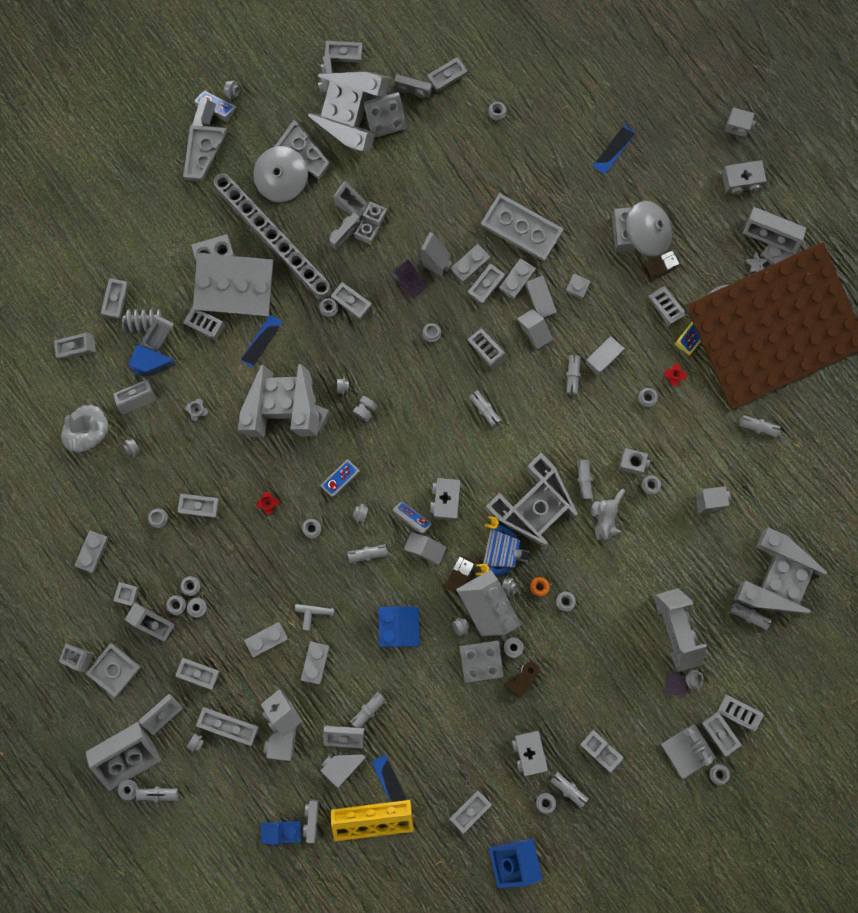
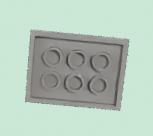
M197 253L193 310L269 316L273 260Z

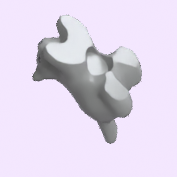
M624 489L617 493L614 500L596 501L592 504L590 509L591 515L598 519L595 529L597 540H601L602 537L603 539L611 540L617 534L622 533L615 526V518L618 512V504L625 493Z

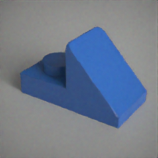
M301 821L261 822V844L279 845L280 843L302 841Z

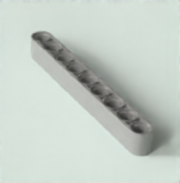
M217 175L214 179V185L225 201L318 299L324 300L329 298L331 295L330 285L320 272L228 175ZM222 183H228L227 186L220 187ZM235 195H239V196H240L239 199H237V200H232L233 196H235ZM252 208L250 213H244L245 209ZM264 221L262 226H256L257 222ZM271 234L277 235L275 239H268ZM283 247L289 248L285 253L280 252ZM296 260L302 261L298 266L293 265V262ZM308 273L314 274V277L311 279L305 278ZM321 286L327 288L324 292H318L317 290Z

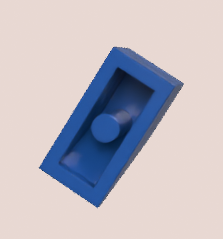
M137 345L128 366L136 375L143 376L145 374L151 376L173 367L176 362L171 357Z

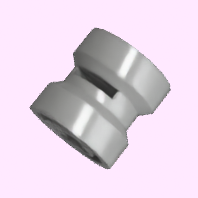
M362 396L359 406L355 407L352 412L360 419L368 422L372 412L376 411L378 405L371 399Z

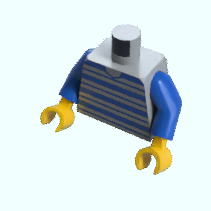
M488 516L487 518H490L492 522L491 525L485 524V527L492 529H490L484 563L476 565L481 567L482 571L481 573H476V575L481 576L491 570L498 577L509 573L515 567L516 560L528 562L530 551L519 549L520 540L517 539V535L508 526L499 522L496 517Z

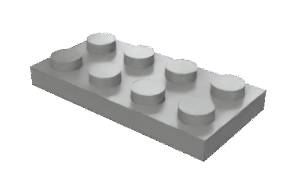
M500 193L480 223L481 227L543 262L546 261L564 230Z

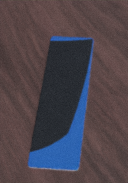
M624 125L593 167L605 174L636 133Z
M269 315L241 358V361L254 367L281 326L282 321Z
M386 755L373 760L374 769L390 802L407 800Z

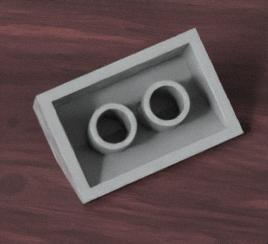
M491 570L456 589L481 636L505 635L521 626L500 582Z
M139 722L86 751L89 768L109 791L119 786L121 782L133 778L162 761L150 736Z

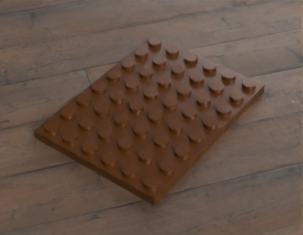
M824 242L818 243L685 305L730 409L743 405L858 351V321Z

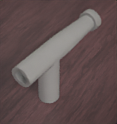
M295 605V612L304 613L302 630L310 631L312 614L334 616V608Z

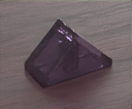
M406 259L393 270L394 279L412 299L427 288L409 259Z

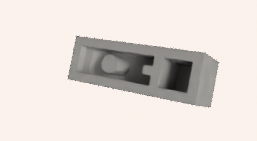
M430 232L421 248L422 267L443 276L444 272H448L452 265V261H450L451 254L437 237Z

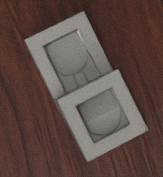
M594 730L580 744L610 773L624 760V757Z

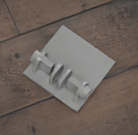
M499 641L459 646L465 683L504 677Z
M695 723L661 744L682 779L704 765L711 764L712 760L716 758Z

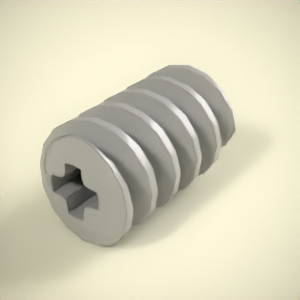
M135 309L134 315H131L130 310H127L126 315H123L122 318L124 333H128L129 330L131 333L136 331L143 333L144 330L147 332L156 316L153 310L150 309L149 315L146 314L145 309L142 310L141 315H139L137 309ZM158 309L156 315L163 318L160 309Z

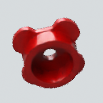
M673 364L671 369L664 372V376L667 377L672 386H677L681 380L687 378L686 372L680 369L679 364Z
M265 492L256 505L258 508H262L265 514L270 515L273 513L275 506H278L280 502L277 498H273L270 492Z

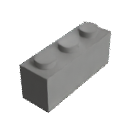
M753 207L746 221L743 234L796 254L803 241L806 227Z

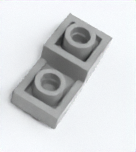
M330 55L323 56L324 64H320L322 73H333ZM320 77L321 82L318 83L321 94L324 93L326 98L330 80Z
M370 201L362 216V221L354 233V238L371 245L385 217L387 208Z

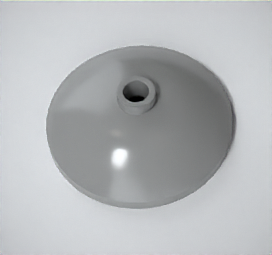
M285 146L270 148L258 158L255 164L254 182L258 191L271 201L287 202L293 200L301 194L308 180L307 164L303 157L292 148ZM280 169V173L275 175V171Z
M642 201L635 204L630 209L626 220L627 233L632 244L639 252L646 256L655 257L665 253L672 241V226L669 217L660 206L653 202Z

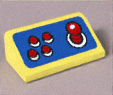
M691 322L674 344L689 356L701 342L693 322Z

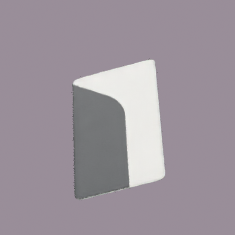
M201 97L192 125L209 127L216 104Z

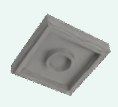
M110 643L85 674L111 696L117 698L142 667L117 646Z

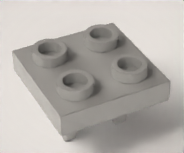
M399 92L363 102L369 129L375 133V137L407 129Z

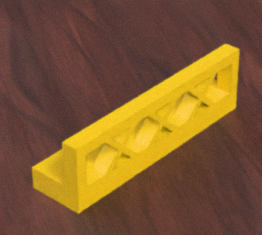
M405 800L332 809L331 826L334 841L414 832L411 801ZM408 821L409 825L400 826L398 823ZM380 824L388 825L386 828L377 827ZM365 826L368 829L361 831L358 828ZM338 829L348 830L346 833L338 834L337 832Z

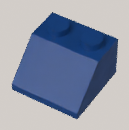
M379 607L380 648L420 646L418 607Z
M533 839L518 840L488 848L497 888L528 886L543 880Z

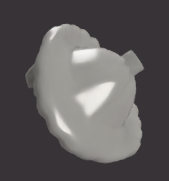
M84 405L76 409L71 415L65 417L61 434L62 444L66 449L74 452H83L94 448L108 433L107 418L98 406Z

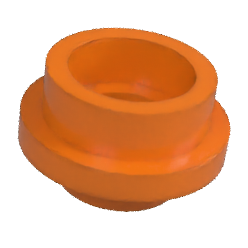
M543 577L533 579L530 584L531 592L538 597L545 596L550 589L549 582ZM539 583L543 585V590L541 591L536 589V585Z

